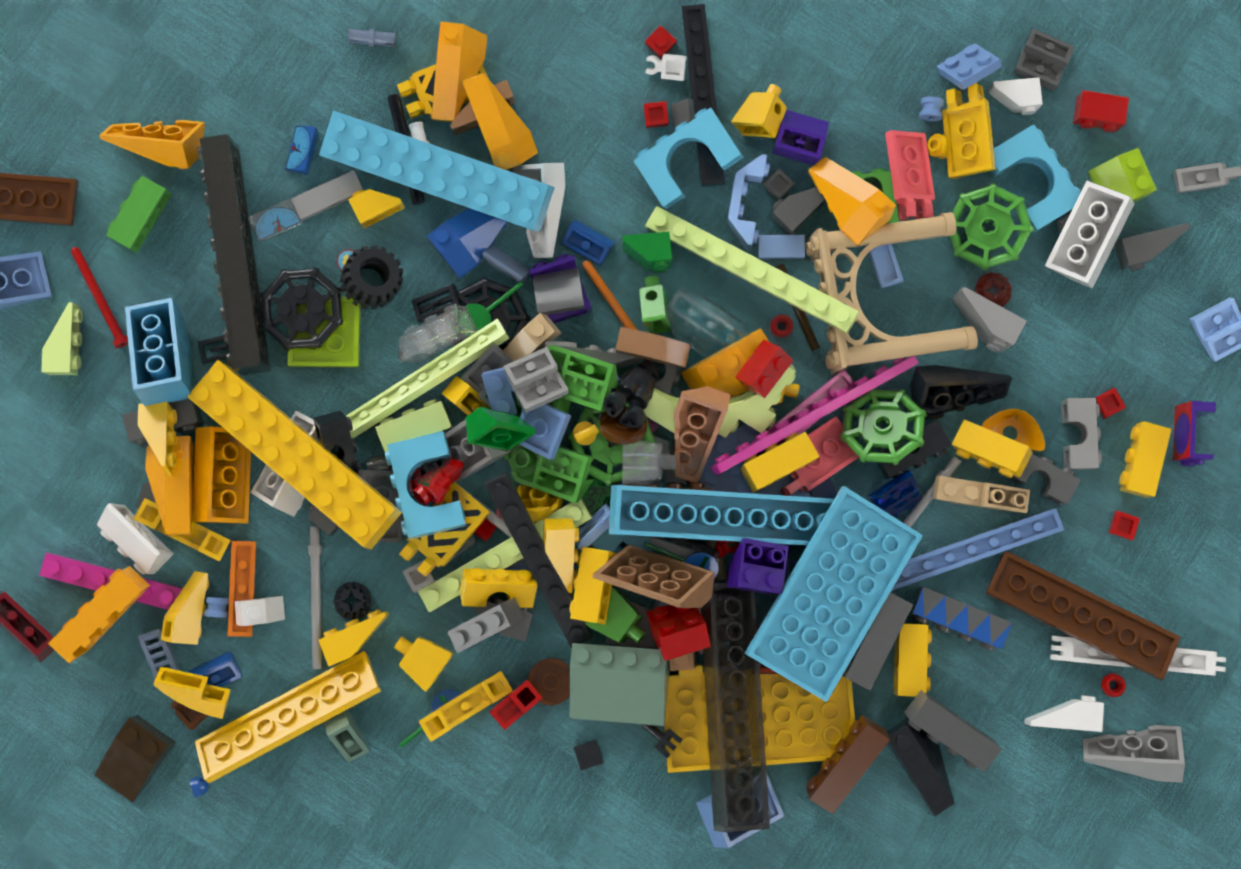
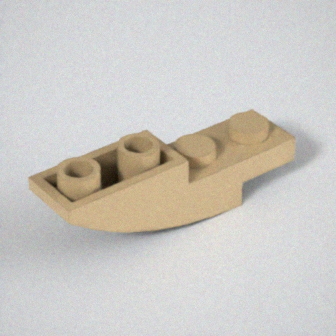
M936 476L933 499L973 507L1027 513L1030 490Z

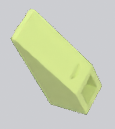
M72 302L67 304L42 348V373L48 375H78V369L81 368L79 346L82 344V335L79 332V328L83 320V312L80 306Z

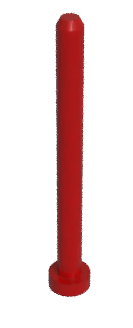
M73 247L71 254L115 338L113 341L115 348L125 347L128 345V335H123L81 250L78 247Z

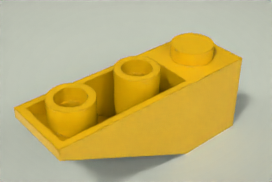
M168 402L148 406L138 404V427L168 476H173V467L176 466V456L173 452V445L177 443L174 431V424L177 423L176 410L172 409Z
M573 518L544 519L543 543L545 552L568 593H572L574 580L577 576V570L573 568L574 563H578V549L574 548L575 542L579 541V528L574 527Z
M194 571L164 616L161 640L170 643L198 645V639L202 634L201 619L206 607L204 602L205 593L209 587L208 573Z
M379 609L367 614L368 619L362 622L359 619H355L346 623V628L337 631V628L324 632V638L318 641L328 666H333L354 657L389 616L388 611L382 613Z

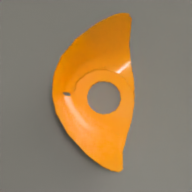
M1019 409L1000 411L985 420L981 426L1000 435H1003L1005 427L1013 426L1017 430L1015 441L1029 446L1034 451H1043L1045 449V440L1040 426L1025 411Z

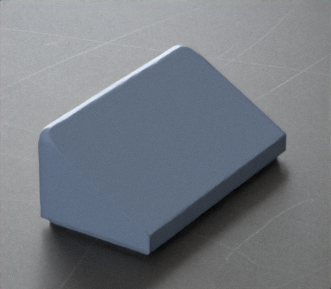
M496 246L490 247L482 254L486 262L518 283H524L530 274L529 268Z

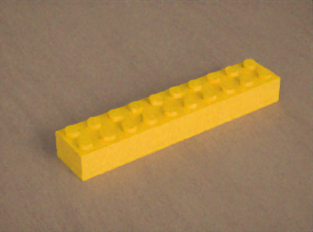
M217 360L191 391V395L187 396L362 547L372 550L402 513L225 363Z

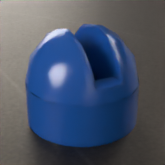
M204 777L190 779L194 798L202 796L208 791L209 785L204 780Z

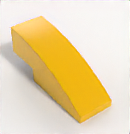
M160 667L154 681L156 688L176 702L192 710L223 719L231 689L208 685V677L165 667Z

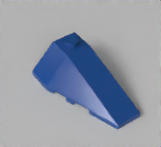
M469 208L444 222L427 237L461 279L479 265L483 259L482 254L493 245L494 239L500 230L507 225L508 221Z

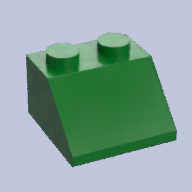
M669 231L622 236V250L647 271L653 270V273L667 272V269L671 268L672 252Z
M486 407L477 408L465 417L468 444L508 452L536 433L535 428L520 417L510 415L507 412L492 411Z

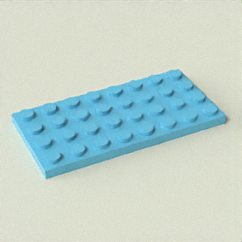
M842 486L783 586V593L779 594L745 654L827 702L923 535L847 487Z

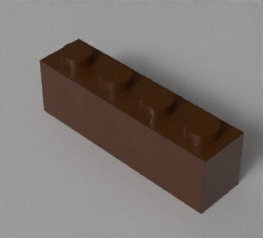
M864 715L859 720L854 721L847 736L837 743L831 757L823 761L818 774L811 777L808 781L806 790L809 799L834 814L890 741L886 730Z

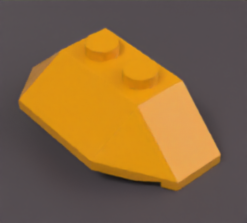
M759 328L681 372V375L690 390L711 387L731 394L730 398L738 396L748 389L735 376L763 339L766 341L768 339L763 330Z

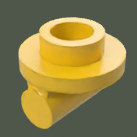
M944 134L932 135L927 142L929 155L938 157V159L947 158L948 141Z
M580 422L573 429V438L580 445H589L594 442L599 431L595 424Z

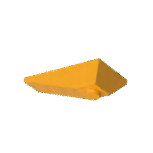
M442 21L440 23L432 120L454 121L460 113L467 96L462 81L476 76L485 61L488 36L465 24Z
M176 120V125H163L162 121L146 127H141L140 123L111 124L99 136L101 140L163 165L178 167V169H188L200 157L205 123Z
M827 157L821 159L808 170L818 191L826 199L829 211L833 212L837 219L840 231L856 246L860 245L890 221L896 205L878 188Z

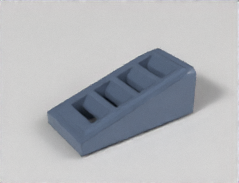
M162 628L138 636L155 678L159 667L170 664V669L179 670L170 642L161 640ZM157 637L159 638V642L154 644L150 643V640L155 639ZM162 646L163 651L154 654L153 649ZM166 655V660L157 663L156 658Z

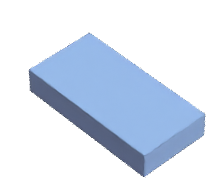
M758 235V259L805 258V235Z
M892 244L876 247L869 252L880 289L904 281Z
M604 504L592 516L593 519L584 523L579 528V541L575 543L580 550H582V547L591 545L609 528L610 506Z

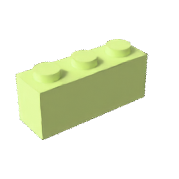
M434 399L424 403V408L416 411L415 408H411L402 412V416L393 419V417L381 420L380 425L375 428L384 451H388V444L441 431L445 433L451 430L453 426L442 401L437 402Z

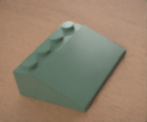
M572 643L570 661V719L665 726L670 660L664 661L659 649Z

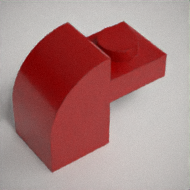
M526 680L489 713L502 729L506 730L543 697Z

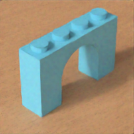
M712 108L700 110L694 115L695 119L689 123H681L675 128L676 132L670 136H662L656 141L657 145L650 150L648 148L643 149L637 154L638 158L633 160L666 210L686 197L670 171L672 154L680 145L693 141L703 143L710 149L724 171L744 158Z
M1034 124L994 148L996 170L990 171L994 178L1014 165L1031 163L1038 166L1048 179L1046 197L1027 209L1031 225L1034 227V232H1031V235L1073 209L1081 191L1078 187H1074L1070 180L1069 172L1066 168L1061 167L1057 160L1056 152L1049 148L1045 142L1043 132L1037 129Z
M444 431L388 444V451L385 452L388 466L392 465L394 473L390 475L393 489L397 488L399 495L395 500L397 508L402 511L404 521H401L403 534H408V538L412 540L467 526L463 506L460 501L426 507L416 503L410 492V480L417 468L429 462L451 457Z

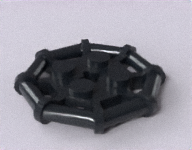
M319 268L283 269L270 286L260 293L259 297H261L262 324L260 326L262 330H266L281 343L285 350L290 351V349L314 347L320 349L340 325H343L342 289L326 278L319 271ZM309 278L308 285L299 284L294 286L291 280ZM316 281L328 291L327 294L322 296L314 289ZM286 282L289 288L280 298L274 297L273 295ZM332 299V316L327 315L325 307L326 301ZM271 302L278 304V317L274 319L271 318ZM306 303L307 313L303 314L301 312L298 315L297 306ZM325 320L329 321L330 323L317 335L315 330ZM283 323L291 330L289 336L287 337L276 325ZM300 332L311 333L312 336L309 339H295L296 334Z
M482 277V280L459 291L456 290V293L459 295V302H463L466 306L477 303L487 308L498 300L488 295V289L505 294L512 288L488 280L487 277ZM480 290L483 292L482 296L472 301L465 298ZM518 290L489 312L493 317L492 322L498 319L506 333L509 330L510 323L518 321L512 339H508V343L500 347L502 350L507 347L530 321V315L527 314L519 298ZM508 300H511L517 315L510 316L505 306ZM459 308L448 312L443 320V325L446 326L455 346L463 341L456 327V315Z

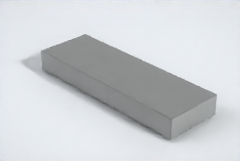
M353 170L291 198L300 220L303 221L352 198L355 192L362 190L363 187L356 172Z

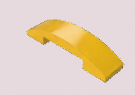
M144 498L134 520L165 534L156 503ZM192 521L191 535L169 536L219 562L231 540Z
M499 671L439 707L418 722L429 741L432 742L490 704L513 692L502 671Z

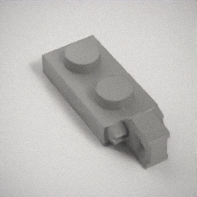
M1220 162L1176 169L1173 171L1177 194L1228 185L1229 180L1237 179L1241 176L1240 166L1226 168V164Z

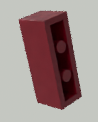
M5 591L0 594V626L41 663L54 651L48 644L54 637Z

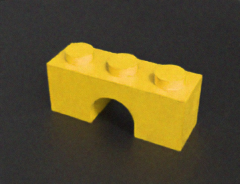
M463 569L459 591L462 606L486 607L487 599L490 595L496 592H504L508 600L515 597L520 608H533L537 582L531 571L524 569Z

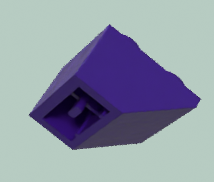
M786 110L772 154L814 166L820 160L829 122Z
M742 538L729 565L727 587L769 595L782 594L789 546Z

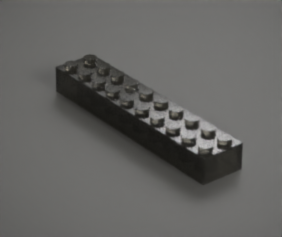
M228 134L200 138L201 146L198 147V156L201 161L203 160L204 169H201V178L203 183H206L207 192H204V199L210 209L207 221L209 228L213 230V237L210 238L213 252H216L217 260L214 261V270L217 275L219 274L220 283L217 284V292L223 301V306L220 307V314L222 320L226 323V330L223 331L225 343L229 344L230 353H227V362L229 367H232V370L242 375L271 371L266 333L260 326L262 324L261 298L259 297L260 291L239 146Z
M713 583L712 598L701 607V615L706 623L711 647L703 649L713 829L718 832L770 829L760 664L745 654L757 633L755 592L729 588L727 583Z

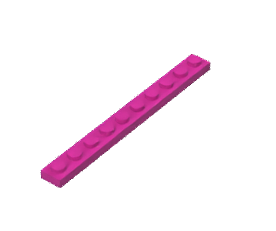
M915 356L895 359L892 361L893 366L888 369L886 365L873 371L875 376L870 379L867 376L860 378L854 382L855 387L850 390L847 387L840 389L834 393L836 397L829 401L828 398H824L815 403L816 408L809 412L807 408L795 414L797 419L789 422L787 419L775 425L777 430L769 433L767 430L755 437L756 442L749 445L747 441L735 448L736 453L729 456L727 452L715 459L716 464L710 466L714 475L720 474L912 368L919 364Z

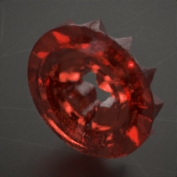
M990 272L979 278L975 285V293L1003 307L1012 297L1013 287L1009 283V278H1005L1001 273ZM992 283L995 288L1002 289L996 293V297L993 293L985 292L992 287Z

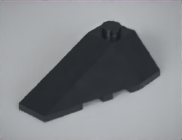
M940 365L916 366L910 385L912 401L921 410H925L927 415L925 420L944 417V413L957 410V412L964 411L965 406L975 403L982 405L1006 397L1012 377L1010 375Z
M906 718L886 731L890 738L887 744L933 815L936 816L955 804L939 744H936L927 737L926 731L923 729L917 731L909 725V718Z

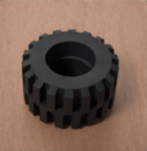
M367 245L362 246L361 250L356 249L347 259L341 271L340 282L343 283L341 289L342 292L347 291L345 297L348 300L352 298L354 300L352 304L355 306L359 303L362 305V309H367L368 306H371V310L377 309L378 306L381 308L385 307L399 291L403 283V277H401L403 268H398L401 264L399 259L394 260L395 255L392 252L390 254L386 253V248L382 247L379 250L377 245H372L370 249H368ZM372 269L378 272L383 279V285L378 287L368 285L361 278L360 270Z

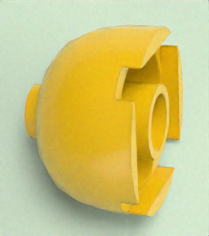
M520 484L517 487V492L533 522H539L550 517L563 506L564 499L527 485L521 487Z

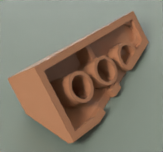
M711 387L682 391L674 411L675 477L693 483L699 482L727 413L731 394Z

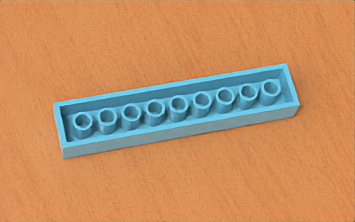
M334 110L319 154L331 160L537 232L541 231L555 187Z
M612 485L609 534L741 542L742 538H748L775 544L808 545L834 499Z

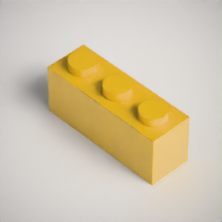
M967 420L963 421L952 442V446L958 456L964 459L972 457L978 460L977 463L988 469L993 466L999 469V473L1009 478H1012L1013 475L1020 478L1032 455L1029 446Z
M1145 421L1137 423L1132 428L1130 433V439H1132L1131 447L1128 448L1125 454V462H1127L1125 471H1122L1119 478V484H1121L1120 491L1145 498L1155 497L1171 428Z
M795 432L784 438L785 443L779 446L775 443L764 449V454L760 456L755 454L744 460L745 464L740 468V471L753 494L820 457L806 432L800 435Z
M582 547V552L578 556V576L574 580V599L571 601L569 608L571 613L570 619L606 624L612 584L594 579L593 573L618 553Z
M904 623L895 640L893 694L897 696L916 697L921 690L925 693L930 691L931 682L930 677H927V667L930 668L931 654L928 653V644H931L932 632L931 629H928L927 624Z

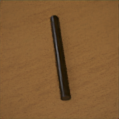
M784 263L775 267L788 274ZM792 305L811 351L819 349L820 346L805 312Z

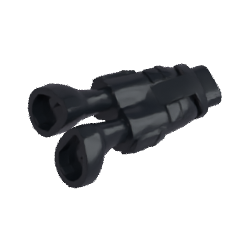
M643 360L628 376L622 379L616 392L609 393L605 398L604 408L608 415L612 418L617 417L623 411L626 401H628L629 407L620 417L619 423L629 428L640 427L646 419L644 409L647 408L652 397V391L658 379V367L649 360Z

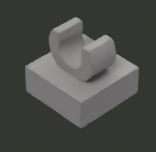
M423 561L402 571L413 593L435 582L431 572L425 577L417 570Z

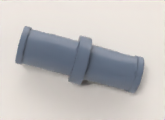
M349 28L348 43L366 44L373 48L375 45L395 48L396 33L378 32L370 28V31Z

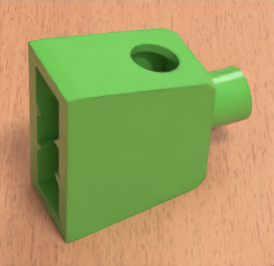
M658 276L646 277V287L639 289L642 322L651 334L673 331L667 292L663 285L659 284Z
M613 587L606 624L585 623L590 628L619 643H625L629 637L639 644L646 636V632L637 626L643 616L619 590Z

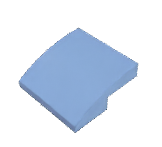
M1228 298L1190 318L1199 340L1213 361L1216 362L1241 348V314L1234 298Z

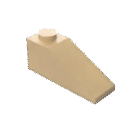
M539 313L522 328L503 351L513 361H516L545 348V341H553L561 334V331L547 315Z

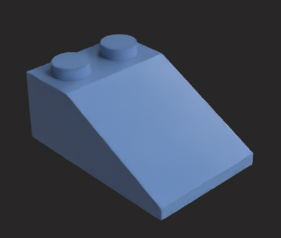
M41 251L0 257V310L52 297Z
M762 772L726 787L696 802L713 846L716 848H730L784 817L767 772Z

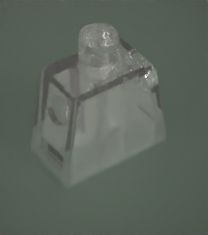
M639 440L636 443L623 444L622 485L661 480V469H676V455H661L662 445Z

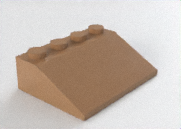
M629 544L593 573V578L679 608H701L712 598L714 572Z

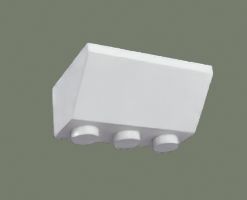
M109 503L97 523L102 529L101 535L110 542L113 540L119 546L117 550L124 557H130L135 562L134 567L140 573L155 574L174 553L144 524L134 520L135 515L125 505Z

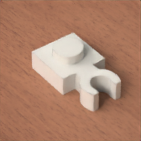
M663 54L662 60L653 55L648 56L646 61L653 62L655 68H647L645 73L653 75L661 72V79L684 81L687 56Z

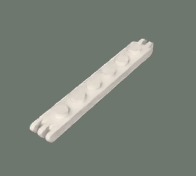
M1052 636V641H1061V646L1051 645V650L1060 651V655H1050L1051 660L1132 667L1075 638ZM1176 648L1167 671L1216 676V671L1226 672V667L1216 666L1217 661L1226 662V657H1217V652Z

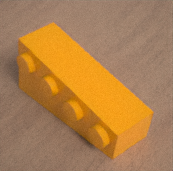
M128 566L123 570L118 568L109 577L111 581L106 586L102 585L93 594L94 598L82 605L77 611L78 614L63 625L62 630L48 643L69 664L88 652L151 586L132 567Z

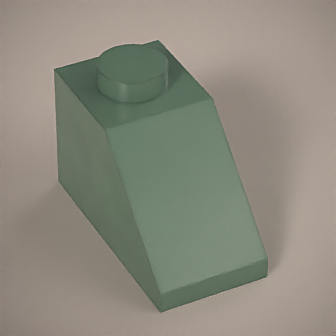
M348 710L324 722L327 736L348 763L370 752L354 717Z

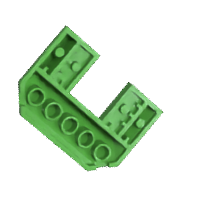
M556 345L548 346L547 348L558 366V372L566 384L569 394L547 404L567 414L569 413L571 402L599 411H605L604 401L606 396L610 393L611 388H617L619 385L616 365ZM516 397L515 401L518 408V414H515L514 416L520 417L523 409ZM520 444L512 448L511 452L504 456L513 470L511 473L516 482L573 503H578L595 480L587 477L592 457L560 445L554 460H549Z

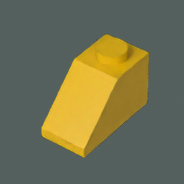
M364 189L359 190L352 195V198L348 199L364 229L405 209L400 198L371 189L366 191Z
M458 376L441 393L467 416L480 407L492 410L490 406L478 397L479 393Z

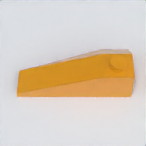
M484 73L462 81L495 167L508 170L522 164L538 153L531 131Z
M176 436L177 443L173 445V452L176 456L173 476H168L151 447L148 446L146 448L145 470L166 536L191 535L195 446L190 436Z

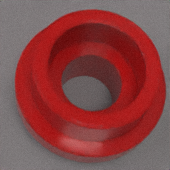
M777 315L770 323V330L774 336L785 338L793 331V321L787 315ZM778 323H784L786 326L785 330H779L777 327Z
M1110 673L1102 679L1101 688L1107 696L1118 697L1124 693L1126 683L1119 674ZM1111 681H1115L1116 687L1114 689H1111L1109 687Z

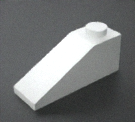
M1081 695V700L1072 699L1025 718L1024 724L1038 727L1102 732L1104 703L1096 701L1094 696Z

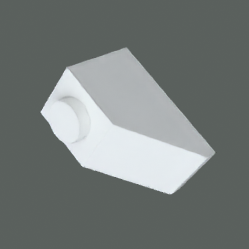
M1040 78L994 81L988 88V93L1013 113L1032 115L1043 105Z
M283 596L235 601L236 624L239 626L285 620Z

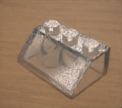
M452 304L444 309L445 312L439 316L437 314L431 315L424 319V324L420 326L413 325L405 330L406 333L399 337L400 362H421L476 333L478 330L467 306Z

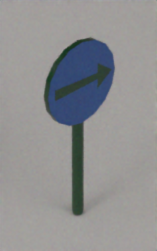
M643 542L645 547L673 559L713 571L714 578L717 576L719 570L718 562L714 556L707 552H694L685 559L651 543Z

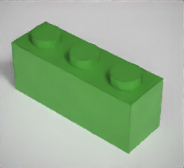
M141 176L132 185L131 194L128 199L122 202L117 218L110 222L106 236L138 253L172 194L166 188Z

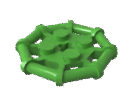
M991 183L990 186L966 194H960V198L952 211L956 220V233L950 236L954 256H959L981 267L982 270H987V268L1012 260L1017 261L1031 232H1034V227L1031 225L1024 203V197L1010 193L996 186V183ZM989 196V202L974 206L971 202ZM997 196L1011 203V205L1007 208L994 202V197ZM967 205L971 209L965 222H958ZM1015 208L1021 225H1014L1010 212ZM991 220L994 222L995 230H990L987 233L982 225L984 222L989 223ZM957 228L965 229L968 241L963 245ZM1013 231H1020V235L1011 248L1007 244ZM973 245L983 250L984 256L982 258L966 249ZM1004 247L1007 253L988 258L989 251Z
M872 389L843 408L844 418L840 439L856 453L863 463L868 461L897 465L901 459L924 444L923 430L924 420L927 416L926 412L921 410L907 396L906 391L903 389L899 391ZM877 399L893 400V402L877 401ZM871 400L872 404L870 405V408H868L866 411L865 409L863 411L859 410L862 406H864ZM902 403L910 413L902 412L898 405ZM853 417L859 418V426L855 429H852ZM913 420L915 421L914 434L907 431V423ZM881 421H886V425L889 426L885 429H880L876 425L881 424ZM861 436L867 444L865 449L854 437ZM903 439L909 441L899 450L895 451L894 447L898 446ZM873 448H888L890 454L871 451Z
M585 406L577 424L588 422L591 419L599 431L594 442L589 444L592 454L590 456L592 457L591 462L597 460L608 466L607 473L590 465L588 474L606 483V486H611L613 483L632 477L642 476V471L652 452L657 448L647 416L645 442L638 441L627 445L619 444L609 448V442L606 441V438L602 436L599 430L600 420L595 417L596 414L604 411ZM572 431L568 435V440L571 441L573 451L584 454L582 445L574 440ZM636 447H644L636 464H634L631 457ZM627 463L631 467L612 474L613 466Z

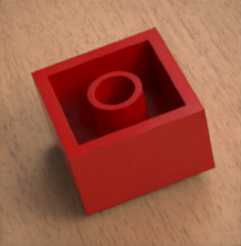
M667 605L647 612L652 637L664 661L711 647L707 626L698 608H679Z

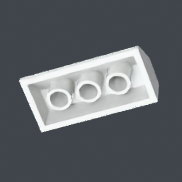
M1086 181L1045 267L1070 280L1093 288L1134 206L1132 198Z
M295 411L291 419L317 440L313 419ZM329 445L326 448L331 451L335 445ZM265 465L251 491L253 495L270 506L293 517L301 508L305 498L267 465Z

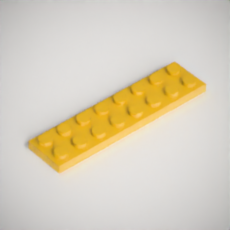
M363 651L194 741L204 780L211 783L381 692L366 652Z

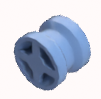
M931 96L921 98L920 105L922 106V111L919 113V118L930 122L942 120L941 107H943L944 100Z
M206 597L205 602L208 606L204 611V616L228 618L227 605L229 604V598Z

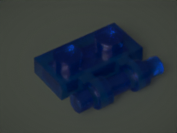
M909 470L869 494L872 504L895 518H898V514L904 510L914 508L916 506L915 503L922 500L914 476Z

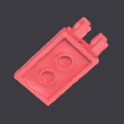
M897 130L886 132L894 199L899 204L897 207L899 220L906 221L909 219L908 217H915V219L934 217L933 203L931 201L935 200L926 134Z
M837 416L808 434L820 457L789 474L794 481L780 490L784 496H790L799 489L801 492L805 491L807 493L859 458L845 442L841 441L840 434L842 433L843 425Z

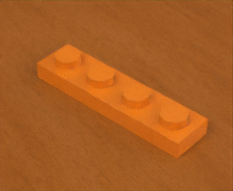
M232 541L227 636H253V625L239 626L236 624L235 601L254 599L257 542Z

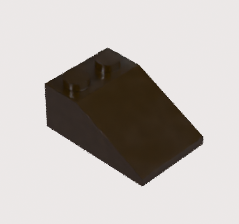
M140 716L130 717L114 738L94 775L133 803L176 742Z

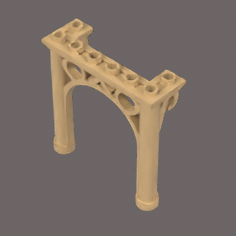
M952 212L941 213L940 216L887 223L858 246L840 230L827 232L822 231V228H820L807 239L805 243L806 254L810 256L811 262H814L816 273L820 275L819 291L859 311L855 322H858L864 328L861 339L853 340L849 334L828 324L827 339L829 343L832 342L833 349L827 352L828 355L825 357L827 369L831 371V375L837 374L847 368V366L957 349L972 350L977 348L978 338L973 326L904 337L885 334L867 320L860 308L856 294V277L859 266L871 250L882 245L955 235L956 220ZM866 246L857 257L851 250L846 249ZM844 255L849 259L852 266L848 273L838 271L835 262L836 256ZM835 278L839 280L848 278V282L844 283L842 292L838 293ZM869 334L883 341L871 344H863L867 340Z

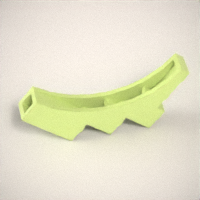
M791 364L766 398L751 391L730 398L728 410L718 434L724 438L729 433L733 434L739 425V419L760 433L770 429L776 421V413L771 406H775L782 396L781 392L785 386H790L794 381L796 370ZM654 388L649 404L644 409L645 415L674 433V411L679 398Z

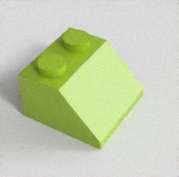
M1139 148L1116 156L1088 171L1092 183L1132 198L1133 202L1146 198L1157 190Z

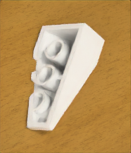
M540 163L513 167V173L555 187L541 231L537 232L528 228L526 231L533 258L553 257L565 191L564 163Z

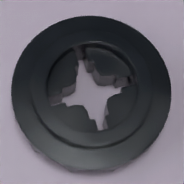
M358 582L342 584L335 591L333 600L335 611L343 618L350 620L363 617L369 611L372 602L371 594L367 587ZM352 590L354 598L362 599V602L354 604L353 611L349 603L343 602L346 598H350Z

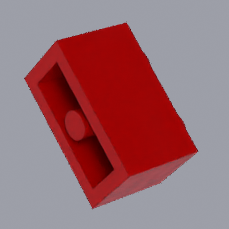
M1083 90L1076 98L1073 124H1079L1080 127L1085 129L1097 127L1103 128L1105 132H1116L1126 124L1129 98Z
M763 339L735 378L749 391L766 398L794 360L781 347Z

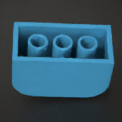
M173 298L125 307L132 385L135 394L144 406L189 399L187 396L191 395V391L196 386L191 343L184 317Z

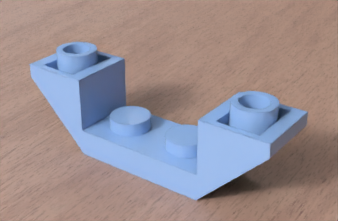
M765 154L760 155L736 172L733 182L727 224L744 248L748 250L751 249L752 243L757 244L759 230H755L756 222L738 219L742 218L744 204H740L741 195L746 196L748 182H744V180L761 183L763 176L768 177L770 163L766 162L767 155Z

